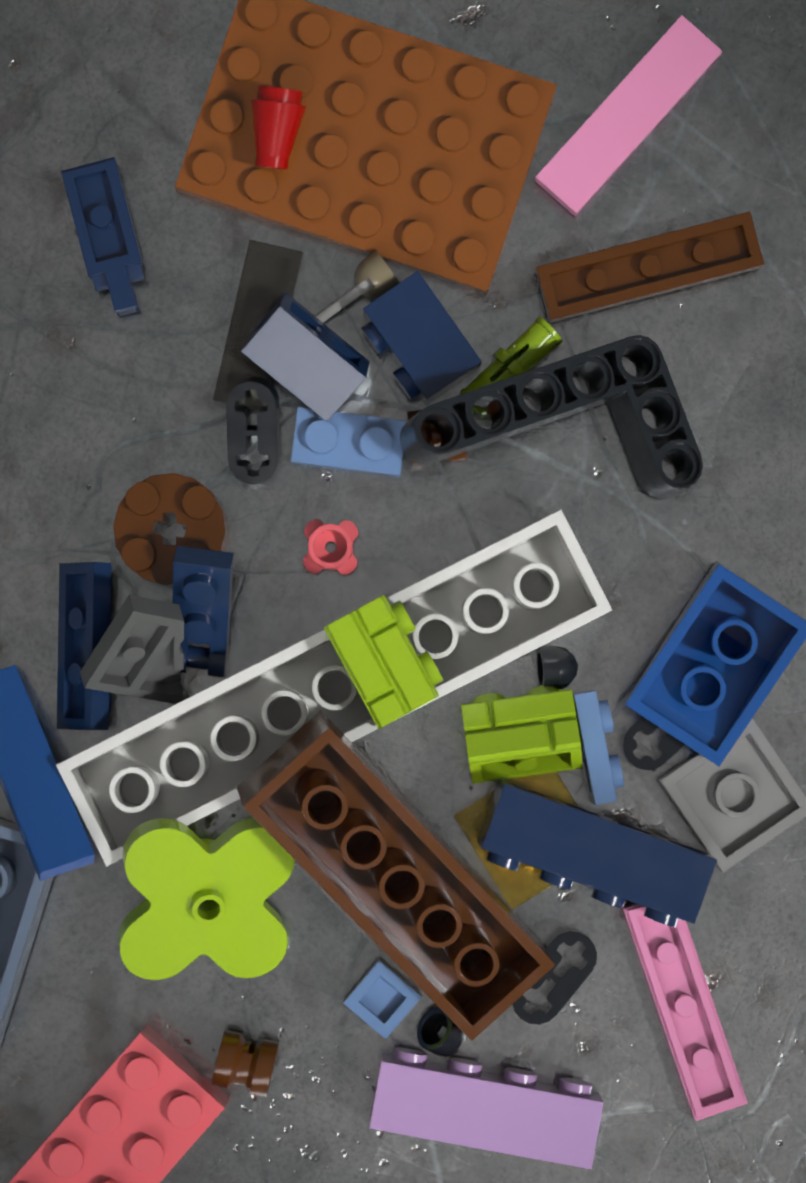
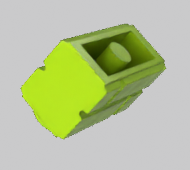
M382 595L324 627L326 634L378 729L439 697L434 685L444 680L428 650L417 656L407 637L408 634L416 631V628L400 600L390 605L385 595Z
M539 686L530 690L525 696L505 698L497 693H487L476 697L472 703L461 704L472 784L496 781L499 778L510 779L583 768L581 742L572 689L559 690L555 687Z

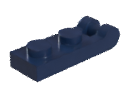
M177 546L173 562L172 603L180 605L184 619V640L181 642L184 653V670L180 671L182 673H186L187 668L208 670V676L225 678L229 653L234 553ZM191 642L195 644H208L210 648L191 646Z

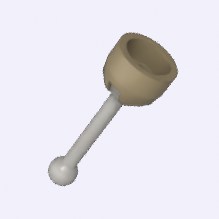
M375 250L358 264L354 273L355 286L314 316L320 321L325 322L359 296L363 295L370 299H377L400 282L378 251Z

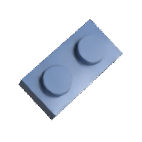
M298 407L291 463L400 477L403 450L399 438L401 429L407 421L335 412L328 421H325L311 408Z
M596 690L573 694L591 803L599 805L617 801L615 788L624 787V779L618 754L608 755L605 733L614 731L608 700L598 701Z

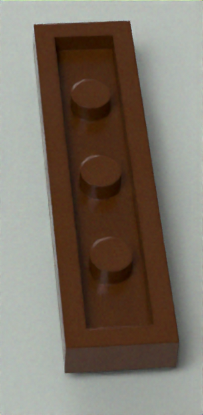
M749 211L537 266L535 271L549 323L760 269L764 266V261L751 212Z

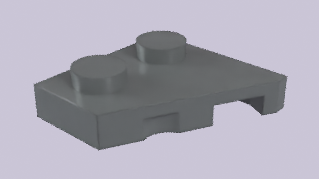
M128 595L80 671L84 688L173 704L181 702L183 700V689L180 683V671L184 670V653L181 642L184 640V619L180 605Z

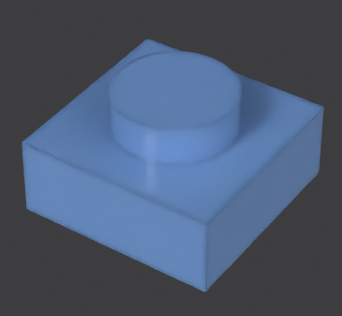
M379 958L344 999L343 1004L384 1039H387L420 1000L422 994Z

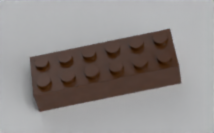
M321 710L236 787L242 806L471 1041L555 966L554 961L542 942Z

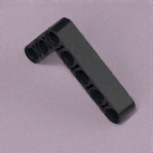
M642 335L629 336L431 404L405 423L399 438L401 448L409 459L422 465L433 464L608 402L637 480L642 489L650 496L657 498L670 497L689 488L698 481L703 469L699 448L663 354L653 340ZM623 355H627L635 361L638 368L637 377L630 375L623 367ZM574 371L580 372L587 378L590 386L589 394L582 393L575 386L573 381ZM524 388L531 389L537 393L541 402L540 412L532 410L526 405L523 398ZM473 405L481 406L488 411L492 421L490 429L482 428L476 423L472 413ZM643 406L649 407L657 416V429L651 428L644 421L642 415ZM422 423L433 424L439 430L442 439L440 447L432 446L424 440L421 432ZM663 457L668 458L675 465L677 470L676 481L671 480L665 475L662 468Z

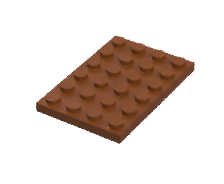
M238 0L178 175L175 189L177 192L368 256L377 250L386 262L413 271L418 270L419 273L487 295L557 84L305 0ZM258 86L280 87L303 92L301 105L306 106V110L289 158L288 170L255 166L256 147L251 99H257Z

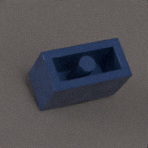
M418 270L363 308L364 318L368 322L361 327L363 334L379 355L386 350L390 353L399 366V369L392 374L410 400L419 395L427 406L480 369L481 359Z

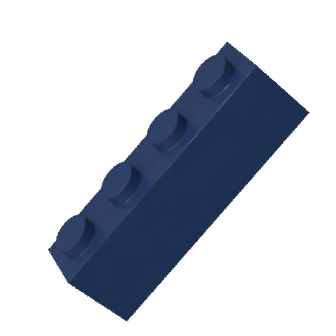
M500 778L476 841L482 849L488 851L486 860L514 871H518L520 863L541 869L539 879L568 890L571 889L573 881L594 888L591 897L598 901L618 908H623L626 900L646 907L645 917L671 927H676L678 919L695 924L717 863V859L707 852Z

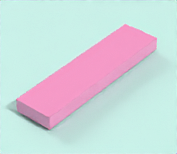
M681 15L535 177V182L576 217L714 64L723 51Z
M634 903L623 907L622 910L693 1119L698 1121L748 1104L687 922L678 919L676 927H671L645 917V906Z

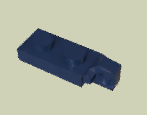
M115 157L62 170L61 174L87 274L93 280L95 290L99 292L109 289L115 313L117 312L118 317L139 312L132 283L145 279L142 270L144 264Z

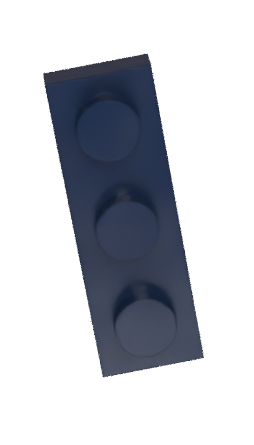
M59 563L57 729L109 730L110 694L109 692L84 688L80 671L110 625L111 599L113 594L111 563Z

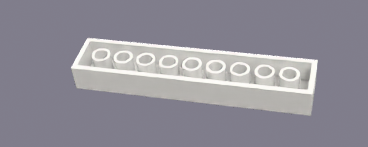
M562 510L386 598L390 605L399 600L401 601L416 628V631L407 635L417 656L428 650L444 680L434 685L439 697L419 708L612 611ZM322 630L57 764L56 767L107 867L123 858L122 853L126 839L142 823L157 818H169L188 826L239 800L240 797L236 787L320 710L351 742L377 730L378 727L325 630Z

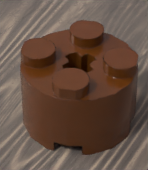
M176 473L153 475L141 482H137L127 491L126 496L119 503L113 524L116 548L126 566L149 582L171 588L173 587V562L177 546L226 552L230 539L228 517L217 497L196 479ZM176 517L177 523L186 527L184 538L176 537V544L167 546V539L159 534L161 524H167L168 518Z

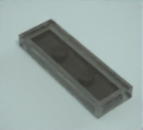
M249 240L213 396L214 402L226 405L228 395L236 383L246 377H262L274 386L275 379L243 354L241 350L250 339L249 335L284 292L294 298L304 257L302 251ZM248 390L246 397L238 400L239 406H246L251 411L259 412L261 407L268 406L267 400H259L257 398L256 390Z

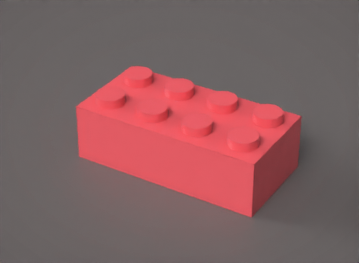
M146 1024L8 1183H160L225 1109L230 1097L218 1086L212 1085V1081Z

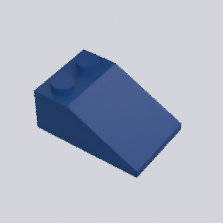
M716 561L684 608L625 702V705L720 767L805 641L806 619Z

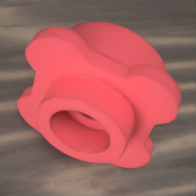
M318 519L308 522L304 528V535L308 539V554L303 558V565L306 570L312 574H318L323 569L337 570L342 575L352 573L358 563L353 555V541L359 534L356 525L348 520L342 521L339 525L324 524ZM328 542L336 544L334 552L326 551L325 546Z

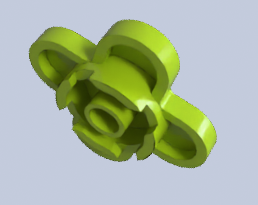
M169 818L149 820L136 827L125 841L122 853L125 872L134 888L146 898L124 918L118 931L120 956L124 965L131 973L148 980L167 979L181 972L200 955H207L230 975L240 978H254L270 972L282 961L288 946L287 933L280 915L265 900L288 880L293 871L295 860L254 818H247L233 824L215 840L200 839L185 824Z

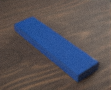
M13 665L0 669V784L38 878L42 881L94 863L95 854L68 789L56 767L57 763L17 667Z

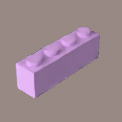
M396 1047L394 1055L382 1053L369 1129L592 1170L604 1102L599 1093L591 1092V1083L572 1078H559L558 1086L536 1082L538 1074L518 1068H505L503 1075L481 1072L482 1063L463 1058L452 1057L449 1059V1065L427 1062V1053L409 1048Z

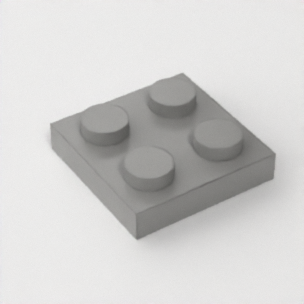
M753 718L720 767L697 753L658 779L706 851L717 859L716 866L722 873L806 817L805 794Z

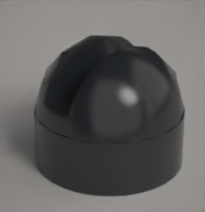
M557 646L539 647L537 649L539 686L555 687L557 689L569 686L578 671V663L575 656L566 648Z
M439 1007L431 1009L423 1016L417 1030V1039L420 1046L438 1056L447 1057L456 1054L462 1041L466 1040V1035ZM443 1026L447 1028L444 1037L438 1034Z

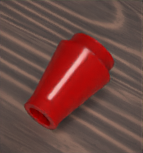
M258 86L257 99H251L256 147L255 166L288 170L289 158L306 110V106L301 105L302 91Z

